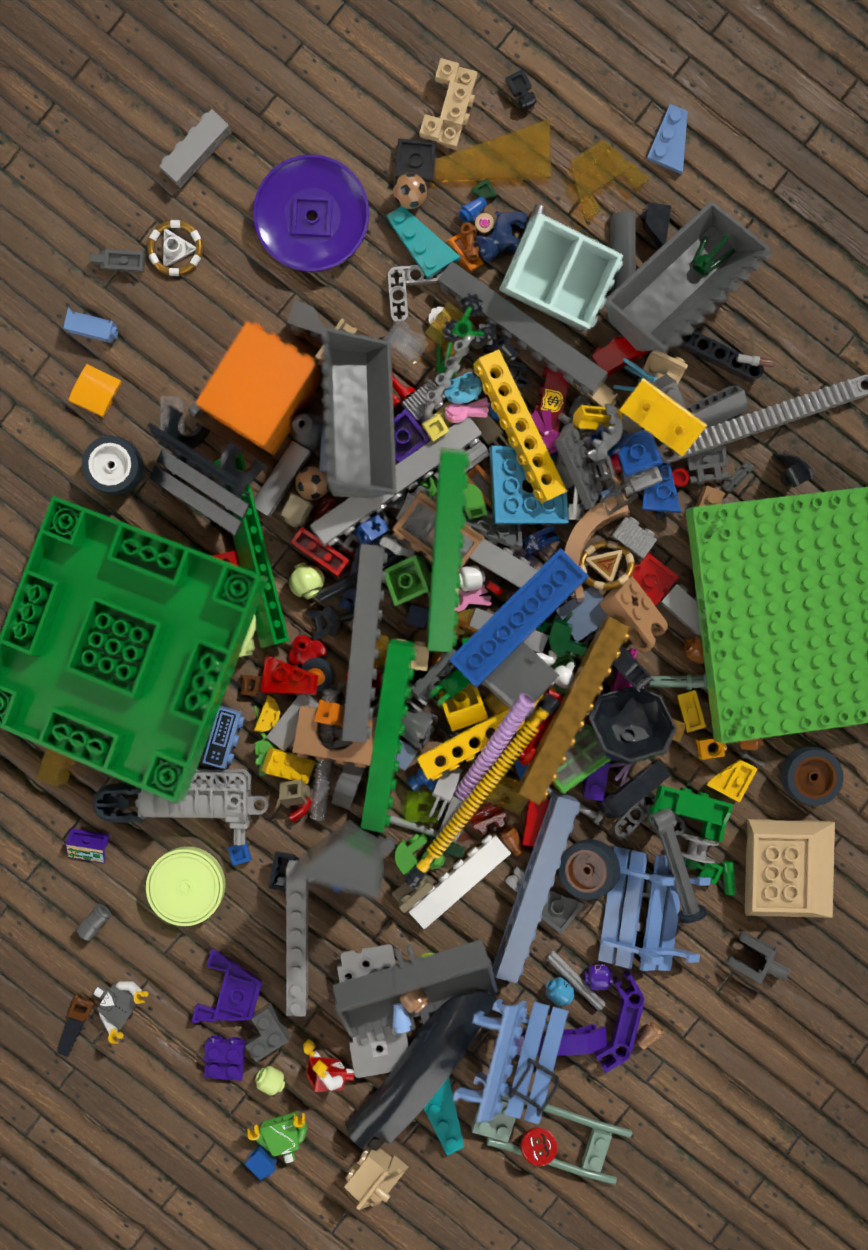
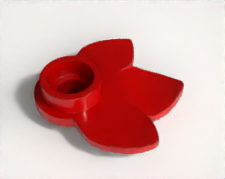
M298 635L293 640V648L289 652V659L292 665H297L300 662L303 665L311 658L326 655L327 650L320 641L311 640L306 635ZM299 643H305V647H300Z

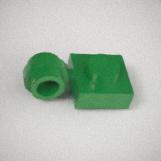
M688 858L685 860L687 862L685 866L694 871L699 868L698 877H710V883L716 885L724 867L716 863L703 862L701 865L699 861Z

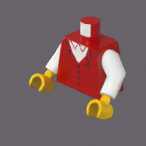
M307 1039L303 1044L304 1052L310 1055L306 1076L314 1092L342 1090L345 1081H353V1069H345L338 1059L321 1057L317 1051H313L316 1047L315 1043Z

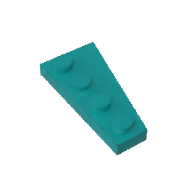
M449 1077L424 1107L447 1156L464 1148L463 1136Z

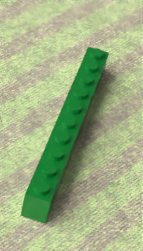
M237 454L235 466L237 470L246 469L243 454ZM221 458L214 461V464L220 467ZM248 483L245 491L250 493L251 496L247 497L242 494L241 500L250 506L245 518L240 517L236 513L233 514L242 524L237 536L233 533L232 535L240 567L268 578L255 613L256 631L260 647L263 648L287 642L289 637L251 486ZM220 484L221 487L233 493L232 491H230L232 488L231 486L227 484V486L224 487Z
M391 639L388 645L361 829L383 833L386 826H390L391 815H388L394 803V797H391L392 791H395L397 784L394 774L395 772L398 773L400 761H397V755L401 754L403 743H400V736H404L406 726L402 723L403 717L406 718L408 713V706L405 704L406 698L409 699L411 694V687H408L409 680H412L414 675V668H411L412 661H415L417 656V649H414L415 643Z

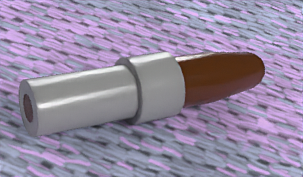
M738 354L736 360L737 362L748 363L754 366L773 367L775 365L773 360L754 355Z

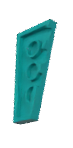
M399 207L386 215V219L427 279L446 269L452 261L456 263L460 260V256L406 208Z

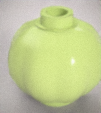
M305 562L295 566L294 572L290 575L289 588L298 597L313 598L317 596V592L324 586V574L316 566L306 565Z

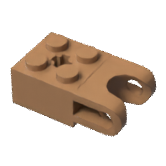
M633 576L622 586L612 589L599 603L608 617L630 628L628 638L641 652L650 651L655 645L654 636L662 635L668 629L667 621Z

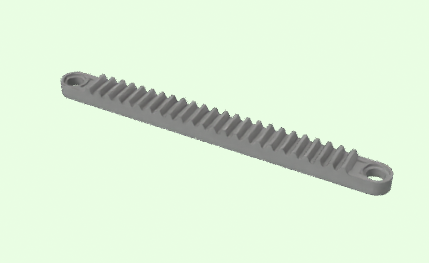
M868 375L851 380L848 379L845 382L833 384L830 387L827 386L816 392L804 394L801 397L798 396L795 399L783 401L766 409H760L757 412L754 411L751 414L748 413L736 419L733 418L730 421L710 426L707 429L705 428L683 457L666 444H662L658 450L662 462L672 463L868 396V390L862 389L860 384L862 381L868 382ZM665 448L671 449L673 456L665 457L663 450Z

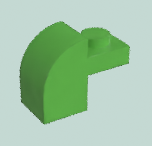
M468 483V488L464 489L463 493L467 497L465 511L468 519L488 515L481 491L475 485Z
M423 833L413 835L408 840V844L404 839H401L396 847L395 861L403 874L409 873L412 867L420 862V859L414 852L427 842V838Z

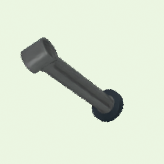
M669 808L651 814L649 816L650 823L654 831L659 833L672 877L675 878L674 883L682 906V910L677 915L680 917L679 921L681 923L699 921L707 916L706 907L697 904L674 831V826H676L675 816Z

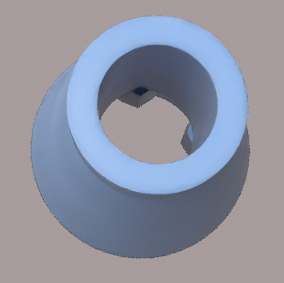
M402 1003L393 1004V1029H395V1033L410 1031L412 1024L406 1008Z

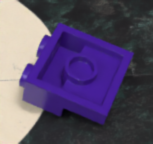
M218 1035L208 1037L205 1044L204 1078L242 1081L244 1076L246 1040H241L239 1037L224 1039Z

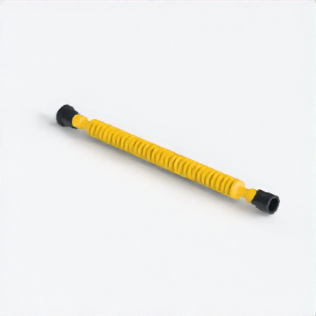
M548 693L539 705L540 708L536 712L535 718L531 723L526 721L525 724L527 726L523 725L522 727L524 730H519L521 734H516L518 738H513L515 742H510L512 746H507L509 750H504L506 754L501 753L498 761L494 762L495 765L491 766L492 769L488 770L489 773L485 774L486 777L483 776L479 784L476 785V788L473 789V792L470 793V796L467 797V800L463 802L464 804L460 806L461 808H458V812H455V816L451 817L452 820L448 821L436 839L433 840V843L430 844V847L427 848L428 855L424 860L421 859L418 864H415L409 873L404 874L407 885L412 888H419L421 886L420 882L427 875L426 872L430 868V863L434 858L439 859L440 855L444 853L443 851H446V847L450 845L449 843L453 842L468 820L471 819V816L474 815V812L477 811V808L480 807V804L483 803V800L487 798L486 796H489V792H492V788L496 787L495 784L499 783L498 780L502 779L501 776L505 775L504 772L507 773V768L510 769V764H514L513 760L516 761L518 759L516 756L519 757L521 755L519 752L522 753L524 751L522 748L525 749L527 747L524 743L527 745L530 743L527 739L532 741L531 735L533 737L536 736L534 731L536 733L539 732L537 729L538 725L542 720H546L549 714H553L561 704L560 701Z

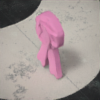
M483 398L468 405L450 403V405L445 407V418L452 423L463 422L468 416L487 417L490 403L488 398Z
M482 584L479 590L465 592L460 589L458 594L459 608L455 607V611L465 610L468 604L490 606L492 596H479L488 592L484 589V584Z

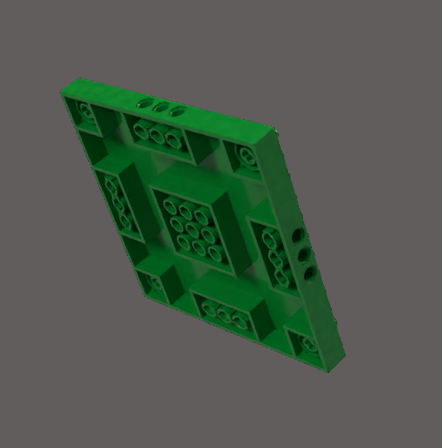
M52 496L0 634V728L174 803L185 801L268 578L80 505Z

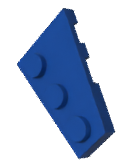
M663 463L657 466L663 482L644 489L642 510L681 513L670 463Z

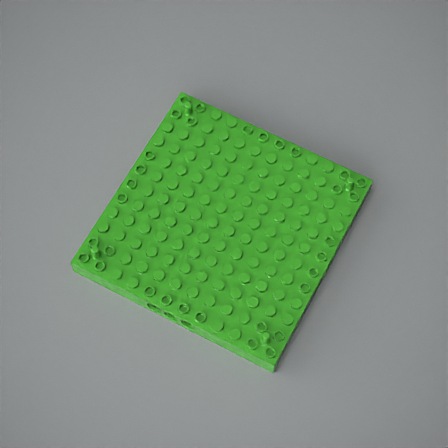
M868 487L686 509L714 742L729 743L868 723Z

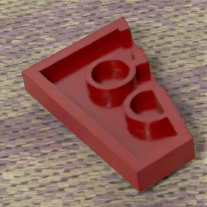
M269 655L265 656L260 692L268 694L316 695L317 675Z

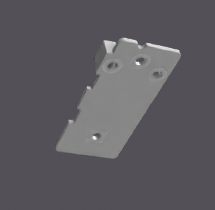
M385 944L362 948L360 953H356L354 950L342 952V963H337L339 982L383 970L384 967H393L395 965L392 945ZM366 960L370 963L368 967L362 965ZM390 1026L382 1028L385 1038L377 1040L375 1031L367 1033L369 1043L366 1045L361 1044L359 1035L353 1037V1042H349L355 1077L361 1078L392 1072L409 1048L406 1032L394 1036ZM378 1045L383 1047V1050L380 1052L376 1050Z

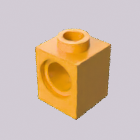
M714 736L695 739L699 759L706 760L725 756L724 751H727L726 743L714 742ZM714 742L716 749L713 752H709L708 745Z

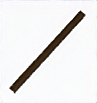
M498 823L454 861L457 862L464 858L472 848L481 844V841L488 834H493L502 824Z

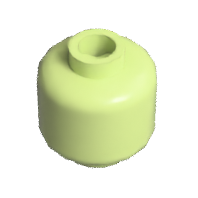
M272 1066L261 1068L255 1079L257 1088L270 1096L281 1092L285 1086L284 1074Z

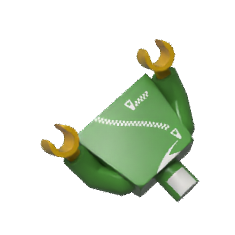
M293 1112L262 1121L260 1130L258 1125L254 1126L253 1131L247 1129L248 1139L257 1141L264 1149L270 1151L272 1156L283 1155L284 1162L290 1163L296 1159L294 1151L299 1149L300 1143L305 1139L308 1129L305 1113H302V1117H298V1113Z

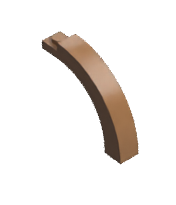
M625 493L612 496L598 503L575 525L567 541L565 553L578 566L587 542L599 529L612 521L628 517L629 509ZM582 584L571 594V597L576 599V603L584 602Z

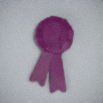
M535 410L530 415L536 428L541 433V438L549 454L558 452L555 441L560 433L552 430L551 410L547 412L541 411L543 421Z

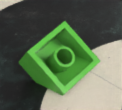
M415 555L382 570L386 571L385 580L395 606L430 592L431 574L424 557Z

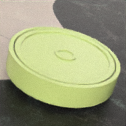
M179 847L165 853L154 863L146 881L147 898L154 912L164 921L177 926H191L209 918L220 905L225 893V876L220 864L211 854L196 847Z

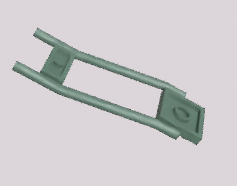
M509 1094L502 1096L501 1103H503V1108L500 1115H496L492 1120L489 1119V1121L482 1123L477 1122L480 1102L471 1128L472 1133L487 1136V1145L523 1156L520 1146L508 1143L516 1119L515 1117L505 1115ZM548 1104L544 1109L545 1112L592 1127L581 1167L555 1158L547 1165L579 1176L615 1185L617 1177L600 1173L612 1133L630 1138L632 1130L596 1121Z

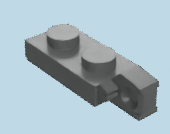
M105 249V251H101V254H90V262L93 265H100V268L105 270L144 273L145 252Z

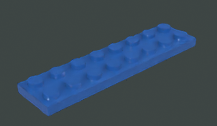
M560 549L449 660L475 687H478L589 576Z

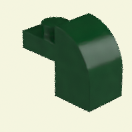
M554 618L549 632L552 650L561 657H563L565 650L568 651V654L575 657L579 655L584 656L586 651L585 644L569 639L573 625Z

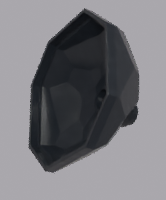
M633 686L599 695L589 716V722L606 757L613 761L632 764L667 753L677 728L661 696L642 689L640 694Z

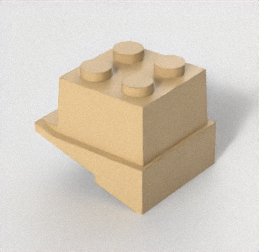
M367 1147L361 1154L359 1161L355 1162L349 1169V1173L345 1177L347 1182L344 1188L359 1201L356 1207L358 1210L369 1205L374 1207L380 1204L382 1200L386 1203L390 1198L389 1191L408 1169V1166L395 1155L391 1157L380 1148L375 1151Z

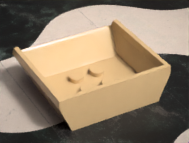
M747 819L746 916L833 918L835 822Z

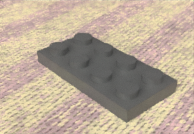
M571 423L565 425L555 444L587 510L594 507L603 487L601 481H596L592 464L586 456L587 450L580 441L578 430Z

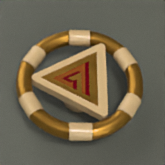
M601 541L590 545L582 553L579 567L586 574L585 563L590 565L601 577L609 582L595 581L590 577L584 581L589 586L599 590H612L622 586L631 578L635 568V561L630 550L614 541ZM601 548H610L617 550L589 557L596 550ZM623 553L628 565L627 570L617 581L613 582Z

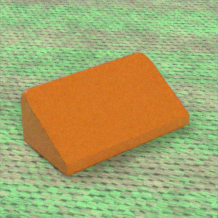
M461 233L448 239L445 243L460 256V260L455 264L469 274L484 264L480 257L476 260L467 259L464 253L468 249L467 242Z

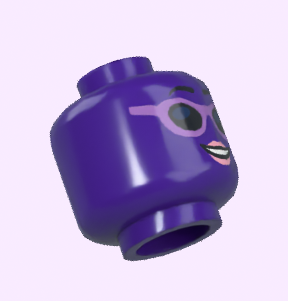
M605 964L590 965L588 972H584L585 984H589L592 990H607L613 984L612 969H608V966Z

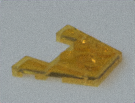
M604 139L570 162L585 221L601 211V208L592 196V193L621 174L625 175L634 190L650 179L646 173L643 174L637 169L636 165L628 162L622 157L620 152Z

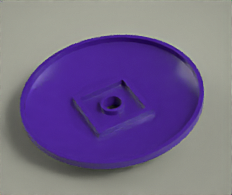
M301 155L280 163L267 174L256 193L253 219L262 245L274 259L294 270L320 272L344 263L360 247L369 225V204L361 182L344 164L322 155ZM310 212H315L318 217L316 220L310 221L307 219V215Z

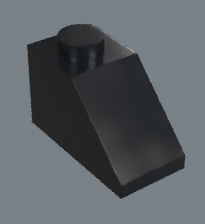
M648 202L646 208L642 209L641 221H643L644 230L660 249L667 241L671 205Z

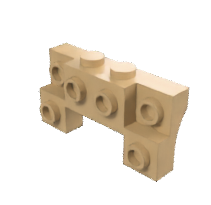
M440 58L435 82L449 85L440 118L424 115L420 129V138L457 150L463 126H467L470 114L467 113L468 108L472 107L475 95L472 94L477 79V71L459 67L457 62Z

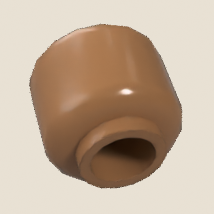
M422 988L402 993L400 996V1002L409 1013L415 1012L417 1014L428 1004L426 1002L428 995Z

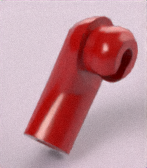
M308 797L305 804H302L300 808L289 815L290 819L296 822L305 816L312 805V800Z

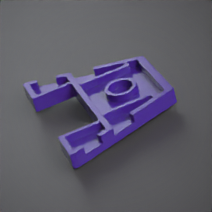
M212 948L207 967L226 972L216 1008L197 1003L192 1022L251 1020L263 981Z

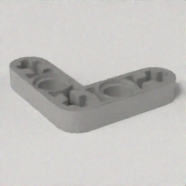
M418 265L398 266L389 270L390 311L394 323L404 324L408 319L406 286L439 283L438 279L443 271L437 274V278L424 279V273ZM418 270L421 273V277L418 280H413L410 277L412 271ZM395 272L402 276L399 277V286H395V279L391 278ZM395 291L403 293L404 296L401 300H394L393 293ZM393 304L401 305V313L405 314L402 316V319L394 316V314H397V306L393 307Z

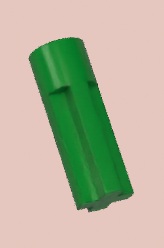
M722 861L725 895L737 894L733 861Z

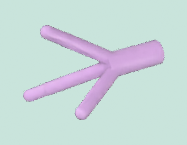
M618 762L609 765V768L624 766L615 777V780L618 781L623 775L620 787L625 784L629 771L635 763L625 764Z

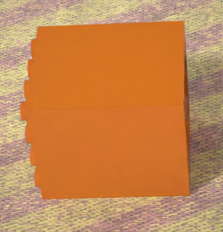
M246 321L195 404L215 420L275 456L292 429L294 418L302 413L322 381V377L312 357L304 354V356L300 355L296 347L289 343L284 345L280 341L281 338L271 332L268 335L258 323L253 322L251 324Z

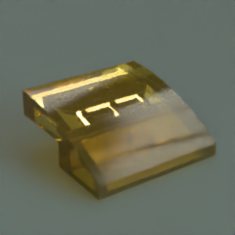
M448 301L425 334L446 352L448 342L451 340H446L444 338L446 334L442 333L445 322H450L452 318L460 321L462 320L463 313ZM472 323V330L475 331L477 326ZM453 342L450 353L451 357H454L456 353V350L454 349L455 343Z

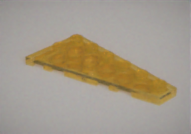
M550 119L436 159V182L484 181L485 179H550Z

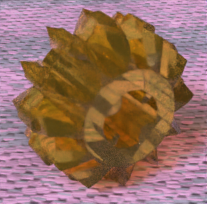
M380 635V641L375 642V648L379 649L378 661L374 660L373 666L382 667L386 665L389 638L387 636Z

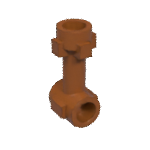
M467 222L461 226L460 230L462 236L466 237L468 249L464 253L468 260H476L479 257L478 253H480L479 247H475L474 243L477 230L475 226Z

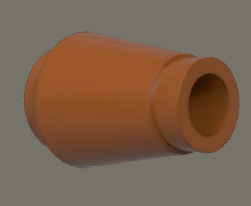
M509 826L500 832V839L514 856L524 852L517 829Z

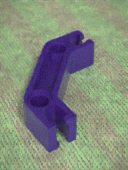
M629 970L622 973L632 983L625 990L620 986L622 984L621 980H618L617 976L613 978V982L622 996L611 1040L607 1042L606 1047L594 1052L598 1061L602 1060V1057L613 1053V1056L605 1062L604 1060L601 1061L605 1073L630 1058L645 998ZM632 994L638 995L637 999L633 1001L629 1000V997ZM618 1047H625L622 1052H616Z
M588 1024L579 1029H564L557 1055L590 1054L606 1047V1027L601 1026L597 1029L595 1024ZM522 1028V1034L516 1041L515 1046L518 1047L517 1055L521 1054L527 1029ZM543 1030L537 1056L541 1055L547 1030Z

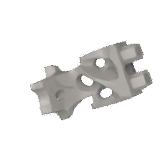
M418 486L414 493H408L396 519L399 520L420 490L424 491L425 495H428L429 491L422 486ZM434 495V496L432 497V500H433V499L436 500V499H437V496ZM419 502L412 511L411 516L406 519L401 527L406 529L408 525H412L414 530L411 534L419 540L421 538L426 539L435 525L436 513ZM394 533L392 535H383L379 543L380 545L390 549L397 555H404L409 558L415 556V550L410 546L411 543L408 540L404 539L402 541Z

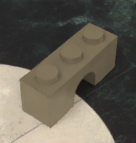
M292 494L281 515L285 517L284 521L299 529L302 526L305 528L315 507Z

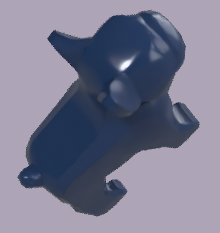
M520 211L495 212L497 218L492 235L489 237L476 236L478 242L475 243V246L479 247V254L482 260L491 262L499 253L512 251L515 254L521 239L512 236L511 228L518 226L519 229H524L527 218L526 213Z

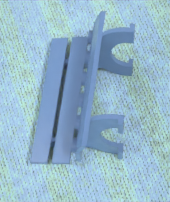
M614 846V851L620 862V876L615 887L607 894L598 960L614 964L616 948H618L615 965L632 969L634 953L639 954L641 957V971L655 970V968L656 970L671 971L673 955L686 958L685 962L687 963L699 962L700 954L674 948L680 899L674 883L675 878L672 877L671 871H669L670 868L666 855H656L654 873L651 875L645 873L648 853L632 850L628 869L630 849ZM627 875H628L627 886H626V893H625V900H624V907H623L622 922H621V929H620V936H619V942H617V941H618V934H619V927H620V920H621V913H622V906H623V899H624V892H625L626 877H627ZM689 877L691 884L710 886V877ZM644 879H648L652 882L646 919L643 948L635 947Z
M498 999L495 1001L492 1010L503 1015L502 1018L485 1017L482 1011L475 1014L473 1023L488 1028L500 1029L489 1074L479 1072L474 1078L473 1083L477 1085L481 1082L485 1089L474 1091L461 1087L455 1091L453 1100L457 1101L461 1098L468 1101L481 1102L477 1122L479 1123L489 1121V1119L492 1120L496 1115H500L503 1108V1103H501L502 1096L509 1094V1089L515 1087L527 1067L528 1058L536 1061L544 1028L547 1029L539 1064L553 1072L569 1011L553 1007L548 1022L546 1019L549 1005L534 1002L531 1016H526L527 1008L525 1006L527 1001L523 1000L517 1005L507 1006L502 1004V999ZM521 1022L528 1023L513 1086L511 1087L506 1084V1080L511 1075L513 1069L511 1061L517 1053L518 1047L515 1045L517 1039L522 1034ZM531 1064L528 1074L517 1091L542 1107L547 1097L552 1076L537 1067L532 1090L528 1092L534 1065ZM514 1094L513 1098H509L505 1115L520 1119L525 1100ZM528 1103L524 1120L539 1124L542 1114L538 1117L537 1108Z

